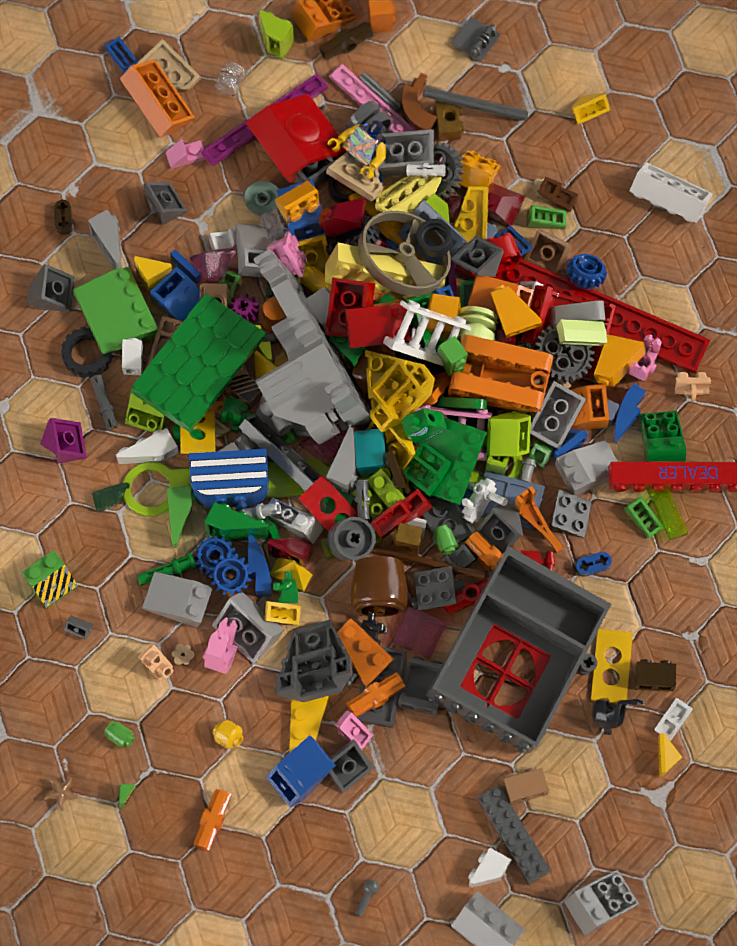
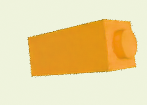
M501 285L494 288V291L491 292L506 338L542 326V321L537 314L509 286Z
M607 334V343L603 346L594 372L596 383L600 385L605 384V386H615L629 372L631 364L638 362L645 355L644 342Z

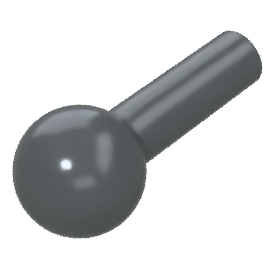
M374 879L367 880L363 885L364 894L355 914L361 917L371 896L379 891V884Z

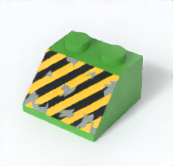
M55 550L22 571L24 579L46 609L78 587Z

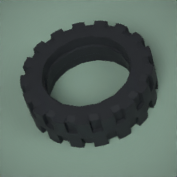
M80 327L79 330H73L72 334H68L66 341L62 343L61 353L66 368L73 375H79L81 378L101 375L102 371H106L109 363L111 364L113 352L102 354L101 358L91 365H80L73 360L71 353L77 343L87 339L96 341L90 327Z

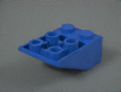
M308 180L314 186L313 180ZM304 182L278 189V197ZM321 205L315 211L302 215L296 222H286L288 231L292 236L296 237L297 241L323 234L328 236L325 230L318 224L322 210Z
M175 267L150 291L151 300L169 317L179 321H184L200 301V289L178 267Z
M309 735L270 771L266 778L291 808L304 801L336 765L314 738Z

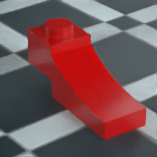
M417 489L404 500H398L374 519L371 524L380 537L384 539L394 532L395 528H399V523L406 524L415 518H419L433 506L423 492Z

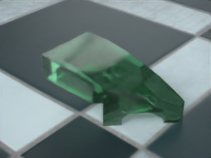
M125 482L92 493L96 511L102 512L116 506L117 503L122 504V497L126 489H129L130 484Z

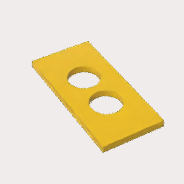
M207 411L204 415L206 420L198 423L194 428L205 433L206 437L202 440L192 438L190 433L180 426V453L215 452V412Z
M599 629L597 631L595 657L598 662L597 667L593 671L591 701L608 698L610 703L617 704L620 700H627L633 632ZM607 649H618L621 653V660L615 664L607 662L604 657ZM612 669L619 674V682L617 684L607 685L603 681L602 674L606 670Z

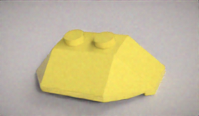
M408 176L402 178L376 198L375 207L381 212L403 211L413 214L423 200L426 201L433 193H436L442 180L441 176H429L428 178Z

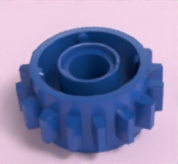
M591 254L574 256L573 259L569 260L566 268L567 277H569L570 281L575 286L587 290L599 288L600 284H604L607 276L606 266L598 257Z
M217 536L213 539L207 537V541H201V546L196 547L198 554H194V559L197 560L195 565L196 567L201 566L199 572H205L206 577H209V574L213 573L210 566H215L214 561L210 557L213 554L227 557V552L234 556L235 548H230L232 546L231 542L226 543L224 537L222 539H218Z
M227 552V557L219 555L220 560L214 559L215 566H210L213 573L209 574V577L214 578L211 584H217V591L223 589L224 595L227 591L230 592L231 596L234 595V591L240 594L242 587L247 588L246 581L251 582L248 575L252 574V571L247 570L250 564H243L245 558L241 557L238 559L237 553L231 556ZM228 569L235 570V576L232 579L225 577V572Z

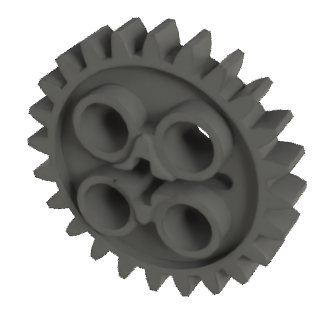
M437 142L434 144V165L445 164V176H441L442 180L435 194L444 201V197L450 199V193L456 194L455 187L461 188L458 182L464 181L460 176L465 174L461 170L465 164L460 163L463 157L458 156L460 152L455 150V147Z
M555 323L552 328L548 326L536 338L538 343H535L533 348L537 349V351L553 355L549 380L556 377L557 383L562 379L564 384L567 383L568 379L571 383L575 381V378L579 381L582 376L588 373L587 370L589 371L592 367L590 364L594 361L591 358L594 351L589 350L592 346L560 344L557 324ZM548 347H551L554 350V353L550 352L548 350ZM573 354L578 355L580 360L575 359ZM558 363H562L564 368L559 367Z

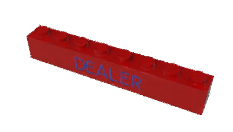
M610 462L607 468L609 490H614L615 492H624L626 490H634V492H643L645 490H653V492H662L664 490H672V492H681L683 490H690L691 492H700L702 490H709L710 492H719L721 490L737 492V462Z

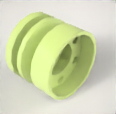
M466 306L459 310V317L464 318L466 324L472 327L470 331L463 328L460 329L457 336L459 342L464 334L494 340L495 335L493 332L496 330L498 315L495 312L477 306Z

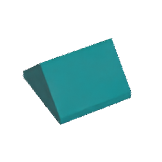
M379 428L354 432L356 468L360 475L366 477L386 466L384 432H381Z

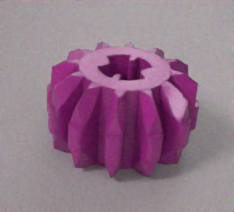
M239 293L238 299L232 297V303L228 304V309H231L247 321L255 322V316L259 315V303L255 302L254 296L249 298V294L246 293L242 297Z

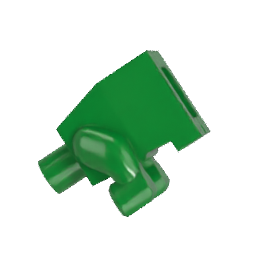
M227 396L220 422L226 423L227 421L233 423L231 431L238 433V425L242 424L246 418L254 416V413L247 412L248 405Z
M284 571L282 583L280 581L273 582V589L281 590L279 603H298L296 580L292 579V571Z

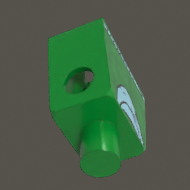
M422 408L413 414H408L401 420L407 438L416 445L448 429L441 411Z

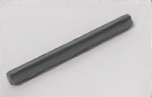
M427 86L423 90V97L522 121H526L528 117L527 110Z

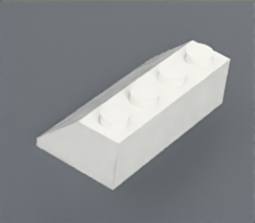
M646 163L638 171L630 189V192L634 193V196L637 198H645L652 205L662 206L669 213L679 214L686 221L695 223L701 218L713 193L649 163Z

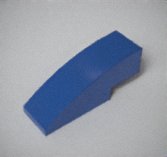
M633 383L626 393L617 415L613 442L616 444L640 415L641 409L637 406L645 398L646 391L636 383Z
M249 535L248 563L250 566L248 570H251L252 574L248 576L249 578H256V596H272L271 579L265 556L253 535Z

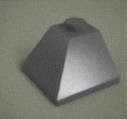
M44 264L29 286L27 304L41 310L71 311L75 276Z
M509 502L505 506L498 504L491 510L475 532H478L491 546H495L503 553L508 546L512 548L523 534L519 512Z

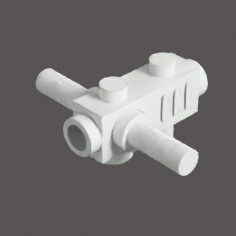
M486 478L485 480L481 479L477 484L469 482L467 488L472 490L473 494L470 499L464 498L462 500V505L465 506L462 511L465 520L470 523L478 522L491 500L503 506L508 503L506 498L495 493L497 489L494 487L496 484L494 481Z

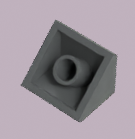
M145 182L143 184L145 196L162 225L186 214L187 209L171 182Z
M475 236L451 258V261L478 276L495 277L504 251L500 247Z
M353 739L330 758L336 766L327 776L344 793L371 771L373 766L356 740Z

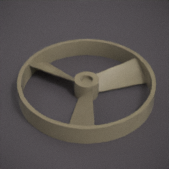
M385 211L371 218L359 237V255L369 274L389 290L408 296L426 295L436 290L447 276L451 266L450 251L441 256L443 273L441 279L437 281L414 255V248L418 244L417 231L425 220L403 211ZM382 221H398L411 225L406 242L401 243L397 250L367 243V229ZM436 229L430 230L425 234L435 246H440L445 242ZM369 252L395 253V259L406 266L416 286L407 285L389 277L375 264Z

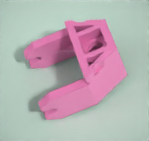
M652 335L645 336V355L638 362L631 364L628 374L643 381L647 379L649 374L653 375L657 366L654 363L662 343L659 338L653 339ZM642 362L645 363L647 366L640 367L638 363Z
M225 617L219 623L218 629L211 634L208 648H206L203 659H205L204 667L227 674L231 668L238 646L233 645L237 630V624L234 619L228 625V617Z

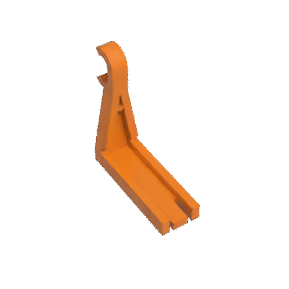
M530 486L528 490L526 489L520 496L516 497L514 508L523 519L544 536L546 541H549L555 549L554 551L558 553L563 547L550 531L535 504L536 491Z

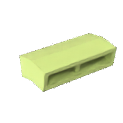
M561 319L556 326L560 344L603 346L607 343L606 329L603 322Z

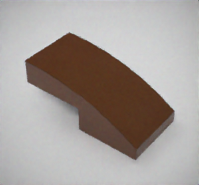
M548 177L544 178L537 191L543 198L570 213L579 198V194L563 188L562 183Z

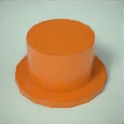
M276 296L268 298L260 306L258 320L261 326L269 332H274L271 327L287 318Z

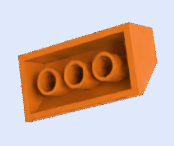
M155 59L132 65L120 78L160 138L173 134L195 119V116Z

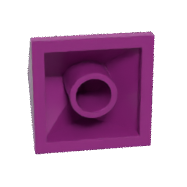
M50 418L40 444L56 455L57 463L87 458L81 423Z

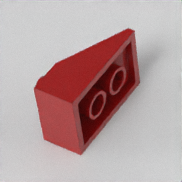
M332 277L325 328L326 335L348 338L345 309L372 305L376 283Z
M400 301L345 309L349 348L384 345L383 342L386 336L394 338L397 335L407 309L400 305ZM409 327L404 337L405 341H410Z

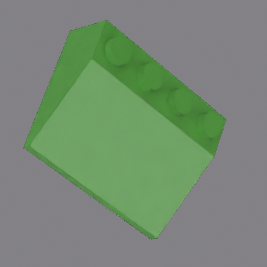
M129 266L110 271L73 290L102 354L122 349L123 339L136 338L142 341V343L154 340L158 331L157 325Z

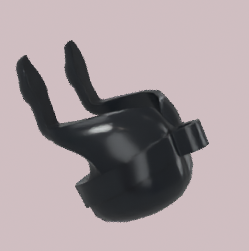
M608 698L597 699L592 708L593 722L596 726L604 729V735H611L613 728H618L623 724L627 704L640 705L645 704V702L639 699L620 700L612 708Z

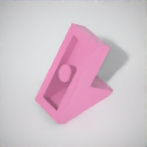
M180 140L168 149L166 155L170 168L173 169L206 160L201 153L204 150L201 140L184 145L183 140Z
M347 710L335 725L341 737L348 742L353 739L356 740L361 750H363L373 736L353 713Z

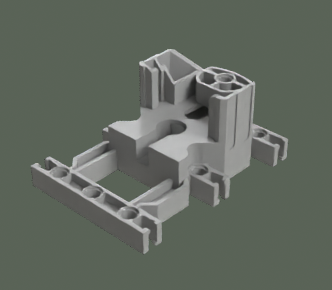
M271 249L255 257V263L260 267L261 274L269 282L273 293L287 318L271 328L284 347L289 361L256 380L272 413L276 417L291 421L294 424L293 429L297 436L312 437L318 444H322L340 433L337 424L340 425L342 431L347 429L345 421L349 427L355 425L360 431L367 430L372 422L370 418L371 408L364 402L358 387L343 363L342 356L331 344L329 336L325 334L324 327L306 301V298L309 296L304 292V287Z

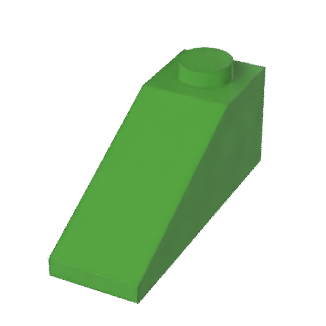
M190 486L167 488L173 548H177L193 509L192 503H196L195 495L191 491Z

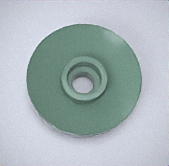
M258 181L251 184L244 195L246 207L257 215L273 213L278 209L275 201L278 198V187L268 181ZM265 199L266 202L262 203L260 200Z

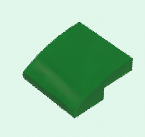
M423 441L415 450L413 460L407 465L404 472L408 481L430 497L443 480L451 462Z

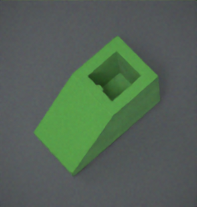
M453 336L439 345L437 352L448 376L454 372H462L465 369L464 366L468 353L458 339Z

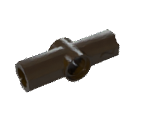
M365 21L350 30L343 29L339 31L335 38L319 46L322 57L327 61L342 52L349 53L353 51L359 43L373 36L371 26Z

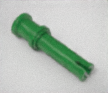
M189 552L188 555L181 558H173L170 563L137 574L140 585L143 586L151 582L154 572L166 575L176 573V575H179L187 569H195L196 565L191 552Z

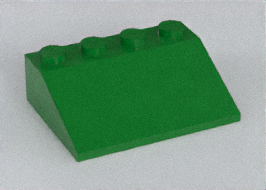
M444 417L448 429L425 441L426 444L451 462L443 480L431 495L461 505L487 432ZM410 482L412 488L419 489Z

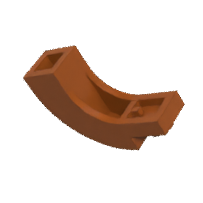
M420 73L418 78H414L411 86L406 84L402 94L403 117L416 131L434 130L437 125V116L423 110L418 103V99L427 85V75Z

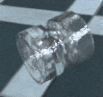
M225 62L221 74L214 83L215 88L227 96H234L240 87L239 83L243 81L246 75L245 69L234 62Z

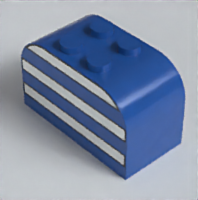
M267 449L189 453L191 488L196 502L202 507L212 508L214 502L218 504L225 503L236 509H245L247 506L260 504L267 497L269 492Z

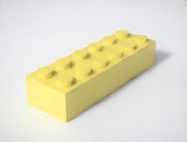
M338 242L325 264V283L332 284V277L376 283L375 290L382 293H391L395 298L406 301L407 299L418 297L396 293L378 283L364 267L357 246ZM369 252L375 264L389 277L401 283L416 286L406 266L398 262L394 255ZM420 261L437 281L441 279L443 273L442 265ZM445 279L437 289L443 288Z

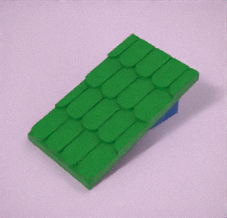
M206 293L172 334L169 341L153 358L150 365L131 387V393L191 433L263 341L266 332L243 319V317Z

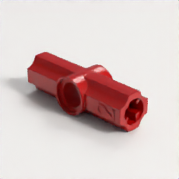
M489 576L485 580L468 584L464 589L456 592L457 604L444 606L448 615L450 616L468 606H474ZM468 592H474L476 594V597L469 598L466 594Z

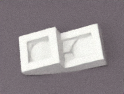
M236 227L229 228L226 232L210 233L208 236L213 253L237 249Z
M676 698L654 730L659 734L664 733L671 741L693 708Z

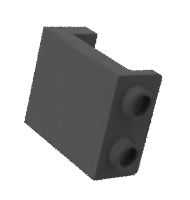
M416 656L408 658L403 681L405 688L401 690L398 707L437 715L439 705L429 701L426 693L443 663L440 661L427 662L423 658Z

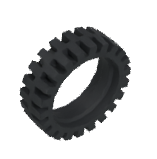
M364 215L362 226L332 237L326 246L328 255H331L338 242L358 247L359 237L370 220L369 216ZM376 224L367 229V243L374 244L377 238H379L380 231Z

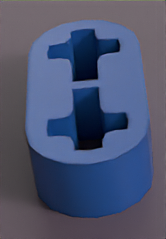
M599 552L580 558L576 563L575 569L578 575L587 577L608 570L612 559L608 553ZM600 558L607 560L604 566L602 563H595L599 562ZM582 563H584L585 566L592 564V566H589L587 568V571H584V569H580Z

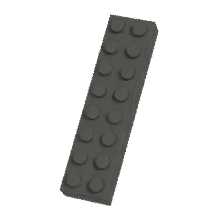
M257 415L246 418L239 426L242 433L246 434L252 442L256 443L259 449H267V456L273 459L276 465L281 467L286 474L291 476L293 481L298 483L304 491L321 476Z
M500 785L480 795L477 798L479 804L528 885L548 875L551 872L549 866Z

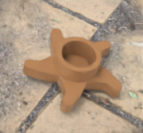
M68 777V780L62 784L52 778L49 779L53 790L44 797L45 801L49 799L56 800L60 810L63 811L65 801L79 798L78 794H73L70 791L71 777Z

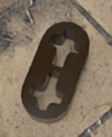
M62 199L57 201L54 206L55 226L59 234L68 235L73 228L72 209L70 203ZM61 206H65L66 208L65 214L63 215L60 210ZM62 220H65L66 222L65 229H62L61 227Z

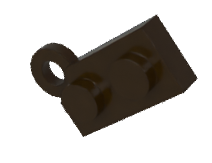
M394 450L385 453L387 456L385 462L388 469L392 470V482L399 490L405 488L409 496L413 493V490L405 475L398 452Z

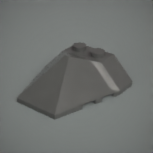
M331 620L293 630L287 646L288 653L281 663V672L276 676V694L292 700L307 702L342 691L352 676V660Z

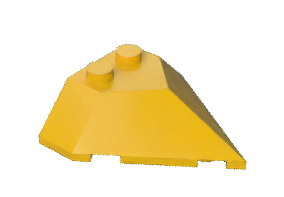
M365 350V357L368 360V368H366L369 399H371L372 408L370 410V418L379 430L384 432L401 424V420L406 415L413 414L432 395L435 378L423 364Z

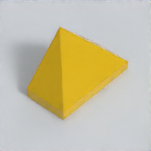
M605 93L580 96L572 107L578 125L610 111Z
M258 351L254 353L256 380L277 368Z
M282 558L277 559L270 572L271 577L282 581L284 579V571H292V579L296 580L297 588L302 592L305 591L313 576L295 560Z
M266 601L264 621L299 625L301 606Z
M660 733L658 736L659 777H664L682 758L664 733Z

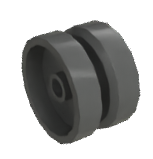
M371 100L357 109L348 121L346 130L360 124L366 130V134L373 140H376L367 130L366 126H371L374 122L379 126L377 132L386 134L391 127L393 118L387 112L381 111V107ZM358 137L361 143H364L363 139Z
M360 517L342 519L336 522L328 533L330 551L337 558L344 561H354L366 557L375 545L373 527Z

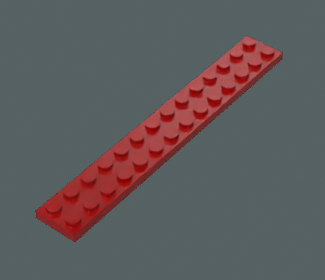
M523 259L518 265L514 263L508 266L510 270L492 277L520 285V282L537 281L543 284V286L552 287L553 291L587 301H604V303L616 305L609 335L644 342L646 335H652L653 339L659 338L662 343L657 358L696 374L711 341L706 337L596 290L579 288L570 279ZM456 265V272L475 279L476 274Z

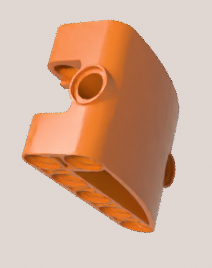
M462 335L460 344L466 350L468 356L464 366L465 369L460 373L454 372L452 374L448 390L449 397L487 400V406L529 412L541 411L553 355L472 335ZM541 379L544 384L536 385L534 380Z

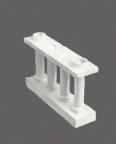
M409 300V303L401 301L400 305L408 309L397 335L394 338L386 336L383 343L392 350L443 366L435 347L445 324L454 325L448 339L453 336L457 338L461 328L470 331L472 327L466 324V320L462 317L456 316L452 318L422 308L419 303ZM414 313L422 314V319L413 340L409 343L404 342L405 334ZM430 317L437 319L438 323L428 346H425V348L420 347L419 343Z

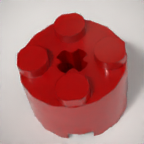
M505 233L496 239L494 237L486 239V241L500 247L504 251L496 274L510 270L508 266L514 263L518 265L522 261V255L511 233Z

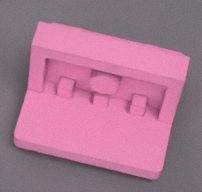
M288 231L285 233L284 238L269 244L267 249H271L293 275L298 274L299 277H302L307 258L303 251L300 252L296 237L292 236Z

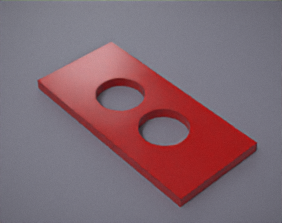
M323 475L297 498L328 532L335 524L334 520L338 514L344 513L348 517H358V512ZM324 497H330L335 502V510L331 514L323 513L319 507L320 501Z

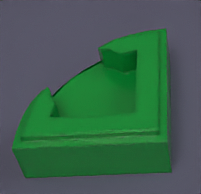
M268 517L262 519L268 525L270 537L272 539H281L275 524Z

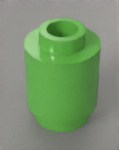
M442 525L433 530V538L439 552L445 555L454 553L458 544L451 528H448L447 525Z
M111 721L104 732L107 735V739L122 749L130 747L135 739L133 737L134 732L120 722Z

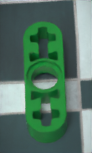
M438 397L437 407L486 410L487 400Z

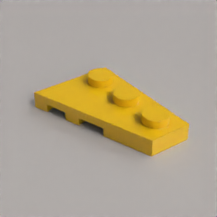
M469 187L454 228L467 240L465 243H468L475 236L484 240L487 239L488 187Z

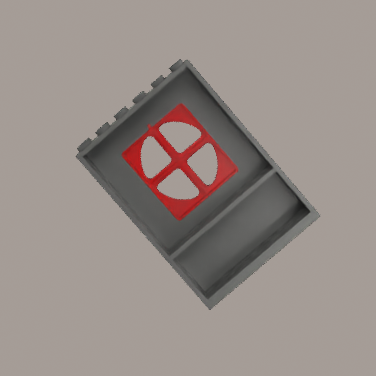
M508 546L497 561L426 696L429 697V701L436 705L442 704L447 707L446 710L455 715L457 713L460 714L466 722L470 724L476 723L481 726L482 731L499 736L498 739L503 743L515 745L516 750L524 754L526 752L530 753L538 747L612 604ZM508 640L514 643V648L503 667L482 656L483 650L495 642ZM521 649H526L534 662L535 676L532 683L523 680L511 672V667ZM477 663L498 674V678L488 697L481 696L475 686L474 668ZM506 679L526 689V696L514 704L499 706L494 702Z

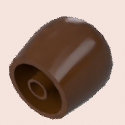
M372 556L359 559L356 562L351 585V603L357 613L368 616V613L376 614L375 617H388L403 612L408 603V588L403 561L393 557Z

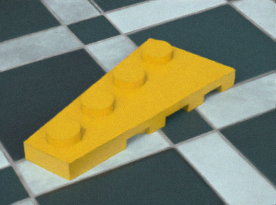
M329 696L307 702L291 699L289 753L309 735L316 741Z

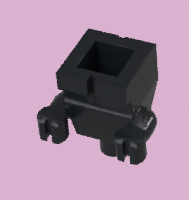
M368 613L367 620L362 621L361 628L380 645L381 641L378 639L379 633L386 634L388 627L384 626V623H378L375 620L376 614Z

